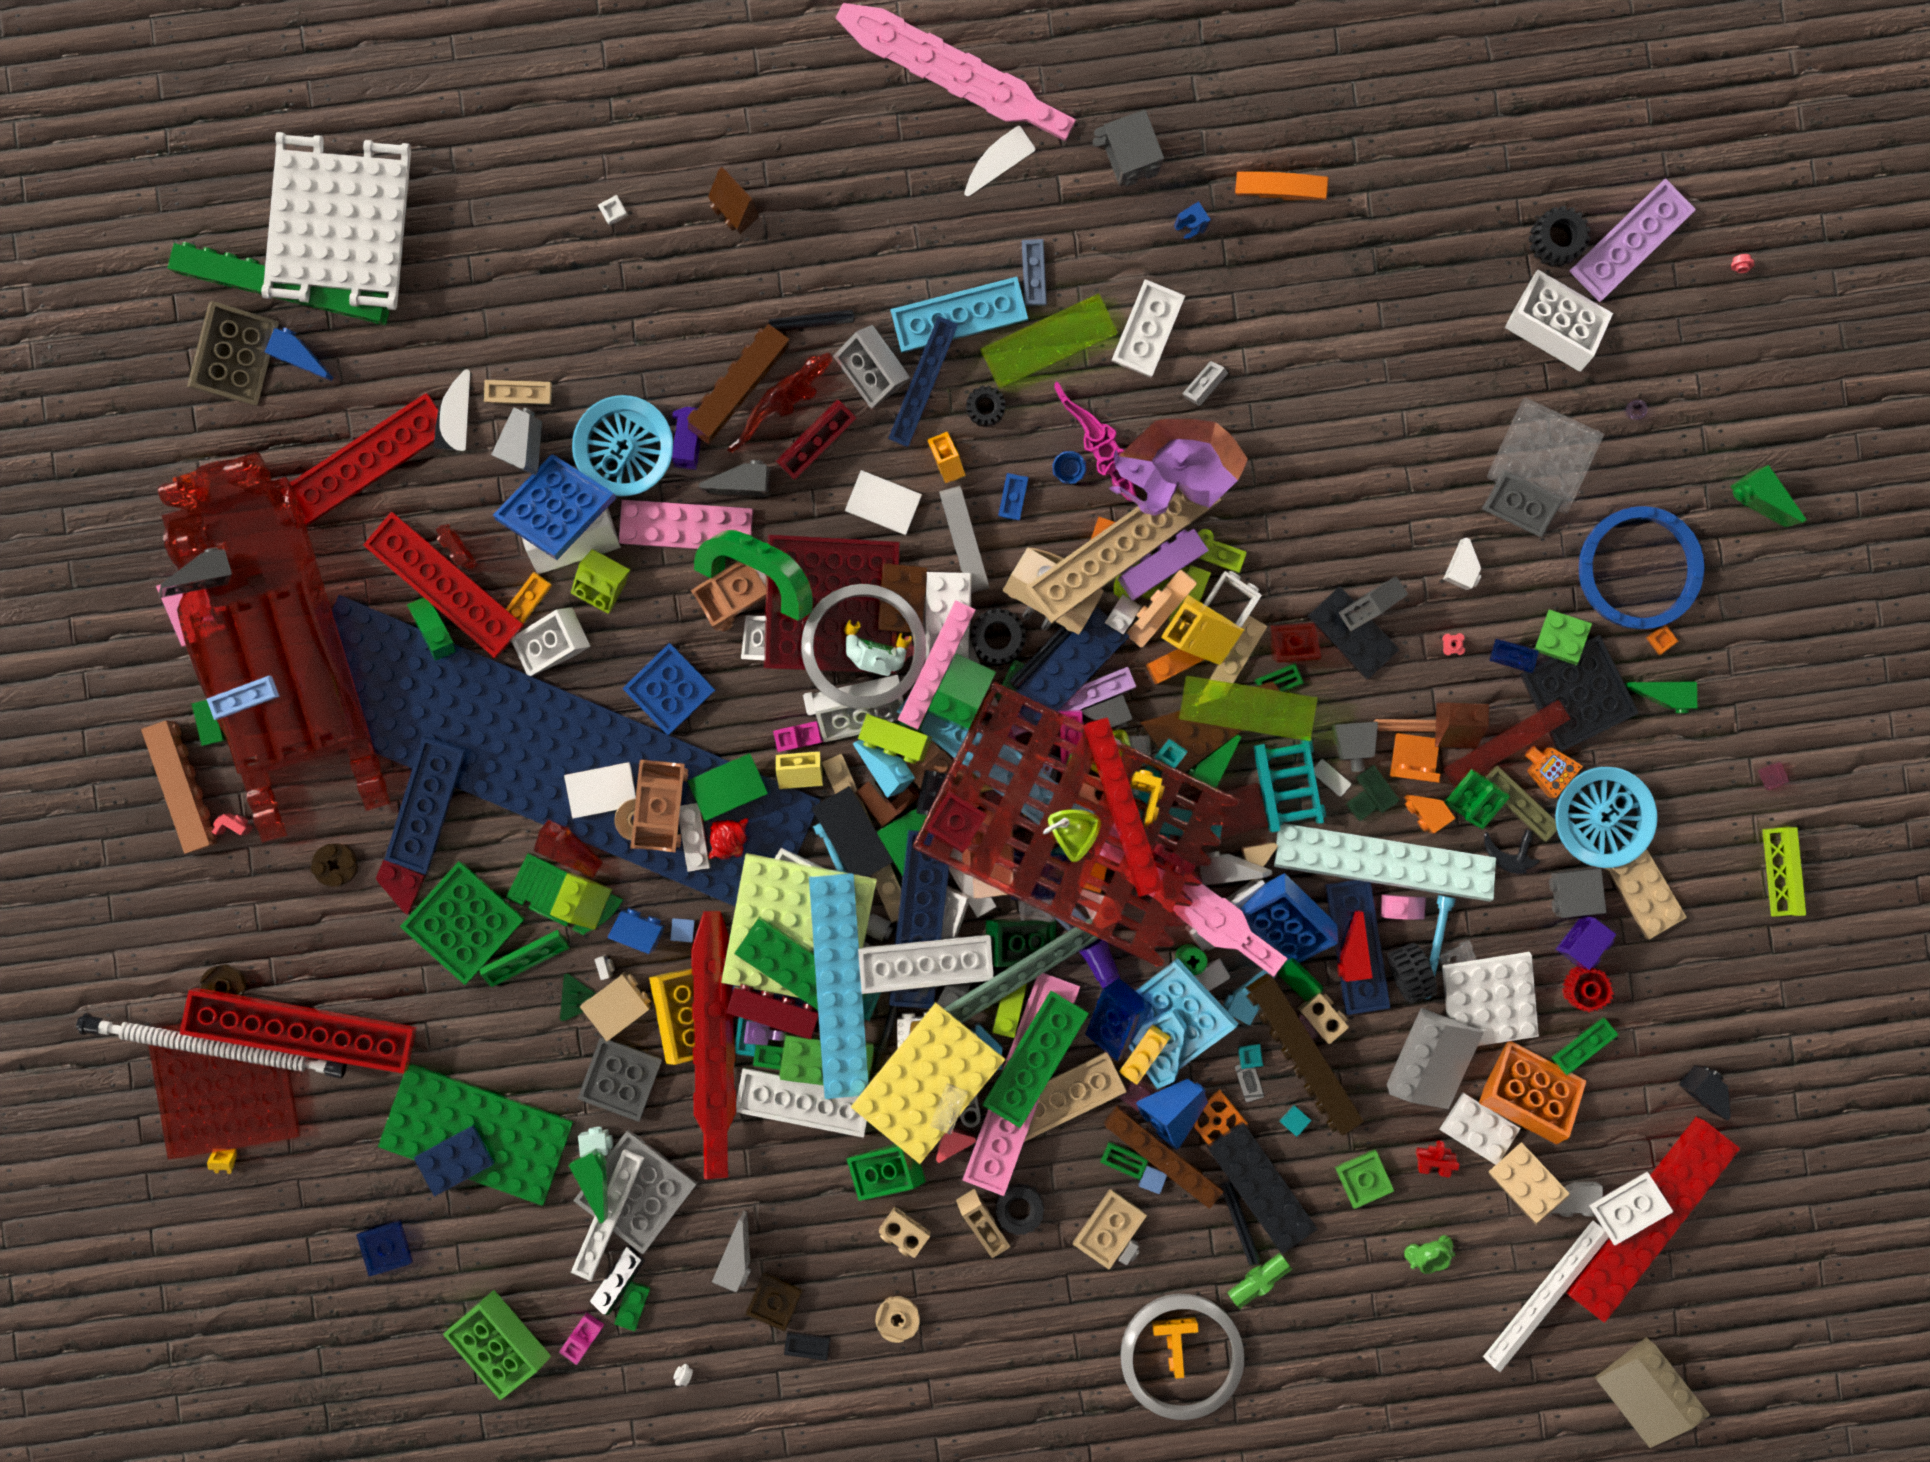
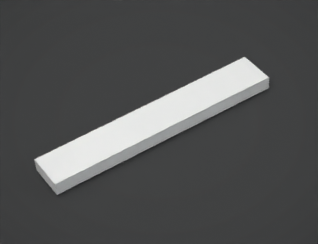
M626 1149L623 1150L607 1187L608 1218L600 1224L597 1217H594L571 1273L592 1281L644 1157Z

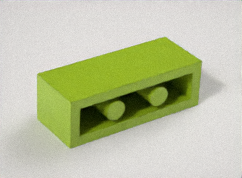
M866 714L858 739L864 741V746L876 749V746L884 748L883 753L894 757L898 753L904 756L903 760L916 764L917 761L924 762L932 736L877 716Z

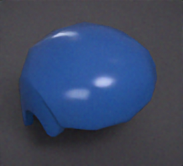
M1075 451L1062 452L1056 456L1052 464L1054 476L1065 484L1079 482L1087 471L1085 459Z

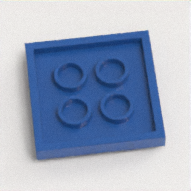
M671 643L660 651L622 688L668 736L716 691Z

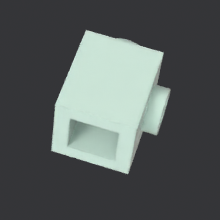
M592 1127L588 1129L589 1131L582 1132L578 1136L580 1157L595 1148L598 1153L601 1152L606 1156L610 1149L613 1148V1137L609 1135L608 1129L602 1130V1127Z

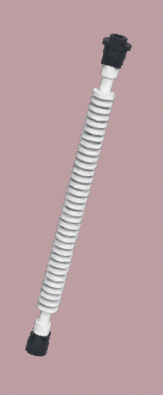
M84 1013L82 1017L78 1018L76 1023V1029L80 1035L118 1034L120 1040L182 1051L187 1050L193 1053L215 1055L216 1057L238 1061L243 1060L244 1062H254L255 1064L260 1063L261 1065H271L272 1067H282L283 1069L288 1068L289 1070H299L300 1072H304L306 1068L315 1069L316 1072L324 1073L325 1076L339 1079L344 1078L347 1064L322 1059L315 1061L300 1055L180 1035V1032L128 1022H123L121 1026L113 1025L112 1022L91 1016L90 1013Z

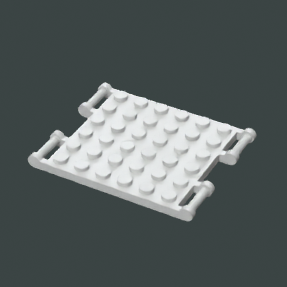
M277 132L275 137L276 155L264 285L261 291L262 298L299 299L300 302H309L311 286L352 290L349 299L351 306L369 305L396 310L411 145L407 143H402V145L373 143L372 140H365L363 144L364 157L323 153L324 140L322 136H290ZM286 144L312 146L314 150L313 152L286 150ZM373 153L401 154V160L373 158ZM273 284L301 285L300 291L275 289ZM361 291L389 293L388 298L361 296Z

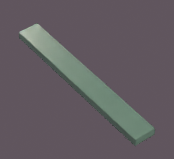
M1089 918L944 1009L961 1023L965 1022L1101 938L1093 921Z

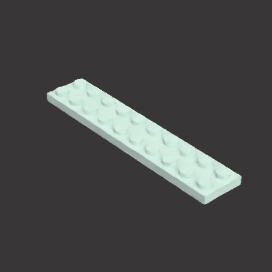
M1285 823L1280 826L1281 831L1277 832L1276 845L1278 847L1275 851L1274 867L1489 902L1494 898L1495 857Z

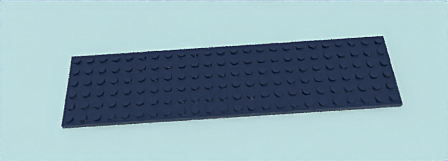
M342 595L337 597L287 713L292 718L409 768H413L423 736L464 749L466 754L455 785L456 788L735 907L746 853L775 859L779 850L783 848L798 855L815 815L811 808L821 801L794 788L779 789L778 781L759 774L768 793L767 795L707 821L703 819L708 856L712 851L710 827L713 822L717 820L740 822L744 818L748 819L745 828L747 840L743 845V853L740 857L731 856L729 859L714 857L709 859L710 868L687 871L680 822H678L677 834H681L680 847H676L675 852L631 848V840L622 837L615 827L614 819L617 810L572 818L564 775L630 762L637 792L640 759L685 764L684 768L688 769L687 781L730 761L457 644H454L455 653L435 661L419 628ZM683 781L680 806L695 804L696 800L688 782Z

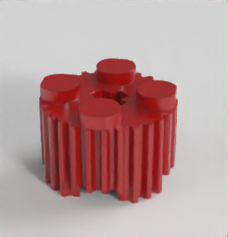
M1576 966L1569 971V975H1566L1567 978L1563 980L1565 981L1562 984L1564 986L1562 988L1564 998L1568 1000V1003L1586 1012L1598 1011V1008L1603 1009L1602 1006L1606 1007L1607 1003H1611L1610 999H1613L1611 995L1614 992H1612L1613 987H1610L1612 984L1609 982L1610 978L1599 969L1591 968L1588 970ZM1587 986L1590 987L1589 992L1586 991Z

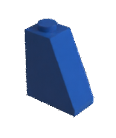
M1186 1079L1147 1096L1136 1104L1141 1116L1146 1122L1150 1121L1157 1130L1156 1133L1159 1137L1178 1150L1208 1101L1205 1096V1089L1196 1082L1194 1084L1189 1079Z

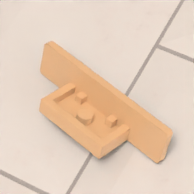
M1179 570L1162 591L1158 589L1150 598L1153 602L1148 608L1144 605L1137 613V621L1127 631L1129 638L1138 646L1143 647L1195 587L1197 582L1183 570Z

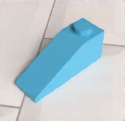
M863 740L853 743L887 798L904 792L915 779L905 761L896 755L894 757L883 753L884 748L876 746V749L864 746Z
M1264 969L1237 988L1232 995H1228L1223 1004L1226 1011L1232 1017L1248 1025H1251L1258 1008L1256 1005L1253 1007L1246 997L1248 992L1245 987L1265 973H1268Z

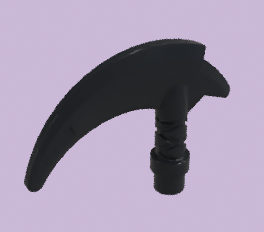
M1525 829L1517 855L1502 852L1493 844L1489 833H1484L1486 851L1489 857L1496 858V865L1501 869L1511 873L1524 874L1527 869L1534 867L1540 862L1539 859H1530L1527 856L1530 843L1533 841V831Z

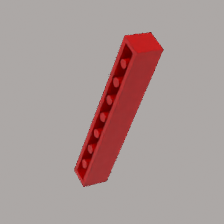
M1106 717L1087 723L1084 729L1138 897L1163 890L1109 719Z

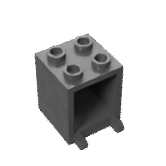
M1146 109L1104 124V126L1095 130L1094 135L1096 138L1093 139L1092 144L1094 147L1104 145L1119 187L1122 185H1126V187L1132 186L1138 182V179L1144 177L1150 179L1158 175L1164 157Z

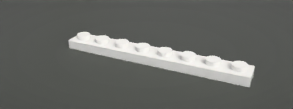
M1592 1221L1483 1356L1499 1372L1502 1371L1609 1238L1605 1230L1596 1222Z

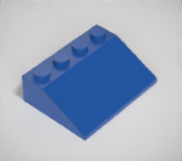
M1285 873L1267 882L1240 908L1251 932L1284 955L1287 961L1293 957L1300 963L1338 944L1337 924Z

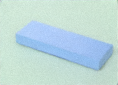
M267 676L207 699L214 720H219L278 698L279 694L272 676Z

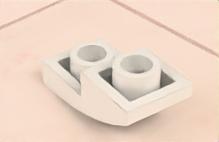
M1219 958L1208 963L1205 971L1195 977L1210 991L1228 980L1230 975Z

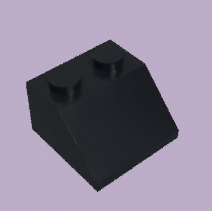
M1694 1065L1678 1085L1712 1114L1727 1121L1731 1118L1728 1086L1722 1081L1724 1077L1713 1069L1711 1071L1706 1066L1701 1068Z

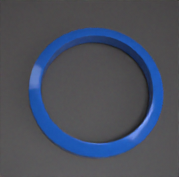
M1630 507L1604 518L1589 533L1579 558L1580 583L1588 602L1606 620L1630 629L1656 628L1679 618L1695 601L1704 577L1703 554L1694 533L1677 516L1655 507ZM1642 519L1660 524L1677 538L1685 552L1687 579L1684 589L1671 607L1653 617H1632L1615 610L1603 599L1594 581L1593 557L1597 545L1612 527L1626 520Z

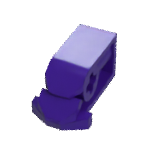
M684 407L673 411V418L678 419L672 452V460L676 468L697 470L701 438L688 430L687 420L693 409L698 410L694 407Z

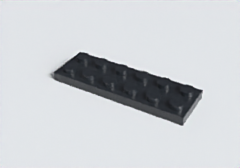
M1243 1121L1207 1145L1213 1157L1281 1254L1318 1230Z

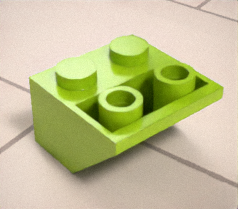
M591 549L579 563L571 594L609 614L626 584L630 569Z

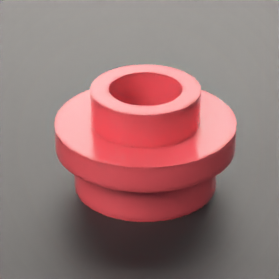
M1749 254L1738 255L1733 258L1731 269L1737 273H1746L1754 267V260Z

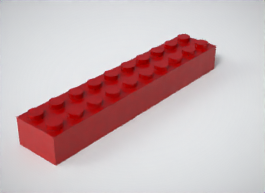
M193 988L188 990L179 1034L404 1074L408 1071L417 1027Z
M1695 1117L1650 1175L1673 1212L1617 1245H1613L1610 1238H1608L1565 1292L1605 1323L1740 1148L1709 1123Z

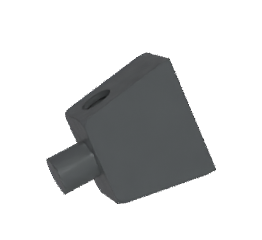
M1378 722L1332 725L1339 758L1351 759V772L1365 771L1364 758L1375 756Z

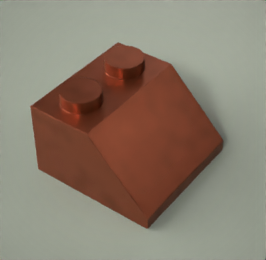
M1436 703L1435 747L1477 748L1489 726V705Z
M874 777L855 792L882 827L919 798L920 795L911 783L904 792L887 798Z

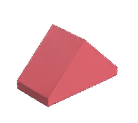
M950 1127L941 1138L936 1155L937 1162L940 1163L976 1143L977 1137L973 1133Z

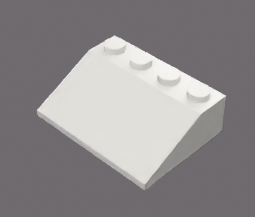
M1537 270L1513 310L1505 328L1581 372L1594 357L1613 313Z

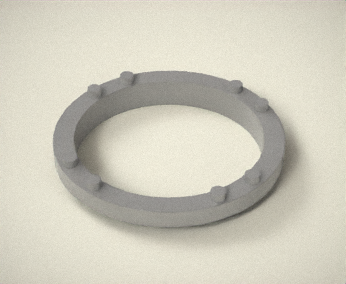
M857 584L832 592L816 605L808 617L803 630L801 652L808 676L825 696L843 706L870 709L895 701L911 688L924 664L926 639L918 615L902 597L884 587ZM853 597H873L892 605L906 619L913 635L914 655L906 676L894 688L875 696H855L839 690L823 676L814 656L813 639L820 619L835 604Z
M1171 1294L1151 1301L1132 1318L1122 1339L1120 1352L1121 1366L1130 1391L1143 1406L1166 1418L1189 1420L1214 1412L1233 1395L1243 1373L1244 1348L1234 1322L1218 1305L1197 1295ZM1176 1309L1196 1310L1213 1318L1227 1333L1232 1348L1231 1368L1219 1390L1202 1402L1185 1406L1167 1404L1151 1396L1139 1383L1133 1369L1134 1346L1143 1328L1160 1314Z

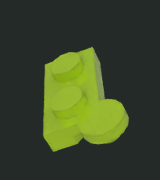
M1200 530L1198 535L1208 551L1198 559L1239 573L1247 552L1218 541H1213L1214 535L1210 530Z

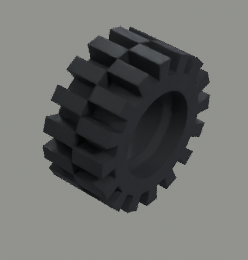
M982 385L978 389H973L966 402L968 417L971 418L973 423H977L978 426L988 427L989 425L994 426L997 422L999 423L1002 416H1004L1006 407L1003 394L997 388H991L990 385L987 387ZM988 398L993 401L995 407L990 414L979 412L977 404L981 399Z

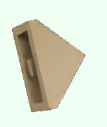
M1270 842L1242 847L1243 860L1264 867L1278 845Z

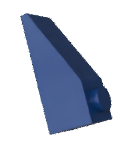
M274 328L265 353L327 380H333L334 377L303 341L295 337L296 333L287 328H283L282 331Z

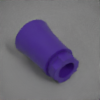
M1106 937L1099 938L1079 951L1102 988H1107L1120 981L1119 970L1113 960Z

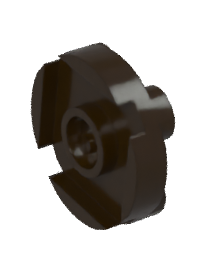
M341 843L326 844L314 854L311 872L323 885L329 887L349 883L356 875L358 869L355 859L356 855L347 845ZM337 859V865L340 867L339 869L332 870L330 861Z
M228 964L208 969L200 980L201 989L220 992L218 990L220 988L218 983L225 982L227 984V991H221L223 993L244 996L247 990V983L242 973L237 968Z

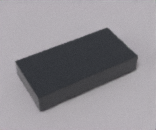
M787 1331L784 1355L827 1361L831 1337Z

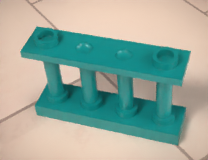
M1308 736L1300 737L1301 744L1269 750L1265 748L1264 744L1253 746L1269 832L1281 831L1280 826L1283 823L1315 817L1316 823H1324L1323 818L1326 817L1324 805L1320 804L1311 753H1314L1312 740H1308ZM1303 753L1305 766L1278 771L1269 770L1268 761H1271V758ZM1307 774L1309 787L1279 793L1273 791L1272 783L1275 780ZM1311 796L1313 809L1286 814L1277 813L1276 804H1279V801Z

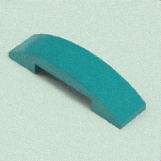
M1169 738L1144 770L1152 772L1154 777L1162 778L1163 783L1188 751ZM1131 788L1135 801L1147 803L1149 793Z

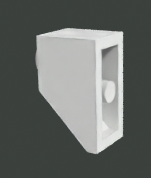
M1464 538L1460 540L1443 580L1465 590L1472 589L1473 586L1476 587L1481 578V575H1479L1481 567L1470 539Z

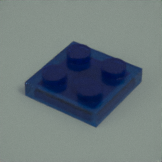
M401 1220L356 1234L369 1277L413 1263Z

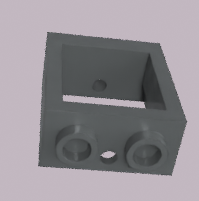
M1397 576L1360 597L1340 611L1339 614L1349 630L1352 631L1382 614L1407 596L1408 593Z

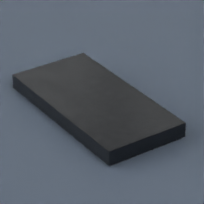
M850 786L811 808L849 873L868 877L893 862Z

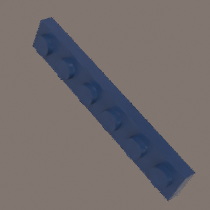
M941 316L937 317L888 439L909 447L958 327L957 323Z

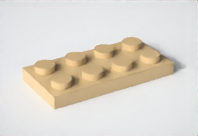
M1647 849L1630 863L1619 867L1605 868L1646 939L1653 938L1687 918Z

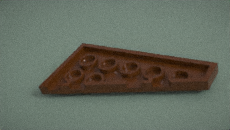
M1268 682L1140 722V724L1159 750L1170 738L1188 751L1176 768L1173 769L1180 776L1286 699L1274 682Z

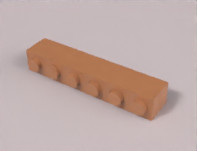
M166 720L141 729L184 854L216 845L217 835L212 833L214 827L211 826L209 821L210 813L203 804L202 790L196 784L194 778L196 776L195 770L189 764L187 747L182 744L180 727L175 721Z

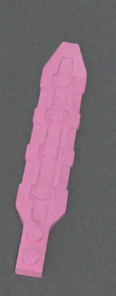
M843 3L836 16L837 21L864 49L884 59L888 58L909 69V72L918 77L926 78L948 89L949 93L986 109V112L1005 122L1027 121L1066 141L1075 124L1076 119L1037 100L1026 82L1008 73L1004 74L981 62V59L970 53H964L944 43L943 39L931 33L927 34L904 22V19L885 9Z
M1087 807L1101 820L1098 836L1088 852L1101 862L1109 864L1126 877L1129 883L1135 886L1112 814ZM1155 862L1163 890L1148 895L1162 904V907L1173 916H1178L1194 928L1197 934L1213 946L1238 950L1275 977L1287 961V958L1251 932L1244 914L1239 908L1204 886L1201 880L1193 874L1181 876L1172 871V866L1166 863L1162 866Z

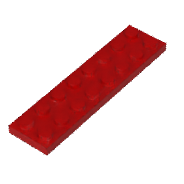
M423 394L280 489L304 526L310 525L434 443L439 409L429 394Z
M391 512L363 544V546L494 658L501 654L525 626L395 513Z

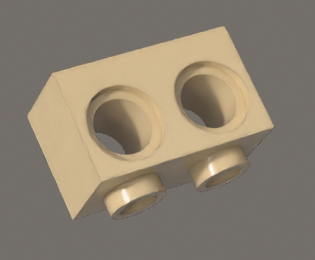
M1319 993L1307 1002L1302 1003L1297 1009L1327 1044H1330L1349 1027L1345 1023L1347 1018L1340 1010L1336 1012L1331 1007L1333 1001L1327 994L1321 995ZM1318 1002L1322 1003L1323 1008L1321 1012L1313 1013V1005ZM1336 1020V1027L1333 1030H1328V1021Z
M896 1206L879 1228L880 1237L889 1244L893 1242L899 1247L898 1250L907 1257L911 1255L915 1258L930 1237L929 1230ZM891 1223H897L901 1229L897 1232H892L888 1226ZM909 1236H915L918 1242L911 1245L906 1239Z

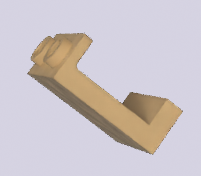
M623 972L617 979L593 997L587 999L580 1006L606 1041L642 1016L651 1007L649 996L644 991L640 992L636 986L638 984L636 979L631 974L627 975L626 972Z

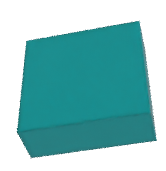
M1260 1044L1238 1047L1241 1069L1263 1066Z
M1293 1105L1280 1119V1122L1297 1137L1311 1120Z

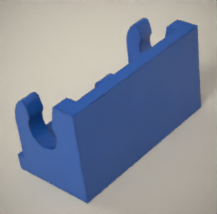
M1198 201L1178 214L1174 227L1176 231H1179L1187 226L1191 229V232L1186 234L1184 239H1190L1198 233L1206 231L1210 218Z

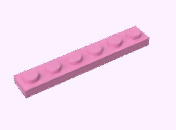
M955 600L898 721L917 730L919 729L975 613V609Z

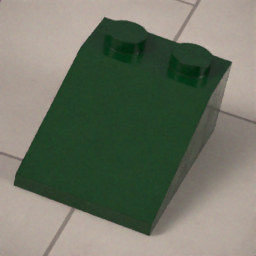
M1056 919L986 920V935H990L992 965L996 967L1013 966L1056 939Z

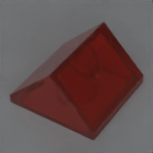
M1314 622L1271 626L1272 659L1275 662L1321 660Z

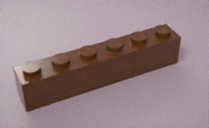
M770 324L765 329H759L751 346L747 344L741 352V358L738 361L734 360L730 364L727 375L724 378L721 376L716 381L715 389L712 393H707L702 398V405L698 410L693 409L687 417L688 430L707 444L712 442L789 348L790 339Z
M1118 1105L1104 1121L1107 1129L1210 1209L1223 1193L1218 1184Z

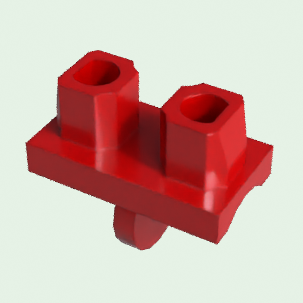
M1438 1140L1436 1146L1429 1145L1428 1149L1419 1147L1416 1149L1419 1173L1430 1174L1433 1166L1438 1167V1174L1440 1176L1450 1178L1453 1171H1458L1459 1169L1456 1153H1451L1450 1148H1444L1443 1141Z

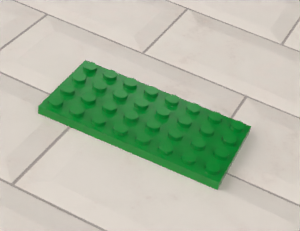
M410 1063L408 1071L404 1073L378 1147L414 1160V1157L474 1125L494 1164L468 1179L543 1206L574 1121Z

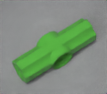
M1278 1253L1263 1266H1257L1249 1271L1242 1282L1228 1291V1295L1236 1306L1241 1309L1256 1296H1262L1273 1288L1274 1283L1291 1271L1292 1268L1281 1253Z

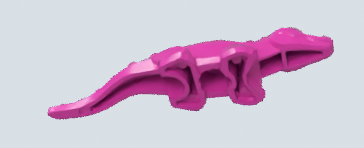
M1056 381L1054 388L1062 404L1080 422L1085 431L1084 449L1088 452H1093L1097 459L1099 474L1105 476L1110 474L1114 487L1120 486L1136 497L1134 483L1121 477L1119 471L1115 468L1114 452L1117 449L1118 455H1120L1124 451L1122 448L1119 449L1115 441L1117 432L1109 425L1100 423L1091 413L1069 400L1059 382ZM1123 495L1128 501H1132L1131 499Z

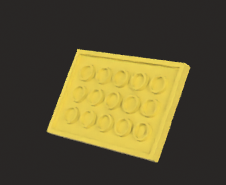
M935 1002L851 1105V1108L921 1164L1004 1062L1005 1058Z

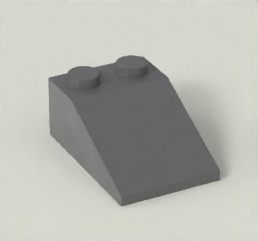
M751 460L750 464L744 463L700 482L699 489L705 494L769 497L771 470L767 465L763 464V461Z
M206 549L205 553H201L161 583L158 593L159 598L228 585L232 573L225 549Z

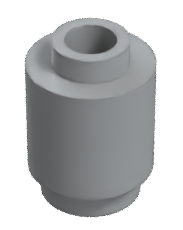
M872 913L869 916L866 934L881 942L884 938L888 940L893 931V928L890 927L891 922Z

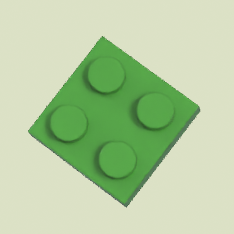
M1549 610L1534 651L1577 665L1592 623Z
M1375 1149L1335 1167L1354 1209L1394 1192Z

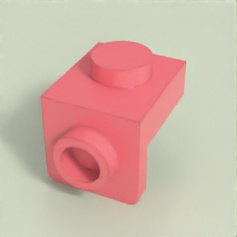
M229 813L220 815L215 820L212 833L215 835L223 834L228 827L239 835H248L253 827L247 824L248 820L246 818Z

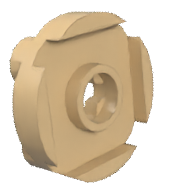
M895 1296L888 1297L879 1306L875 1321L883 1338L890 1342L900 1343L915 1335L919 1327L920 1316L917 1306L911 1300ZM900 1314L904 1321L896 1325L892 1316Z

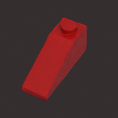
M1362 911L1354 912L1339 956L1340 963L1337 964L1338 976H1342V980L1346 982L1372 978L1364 913Z

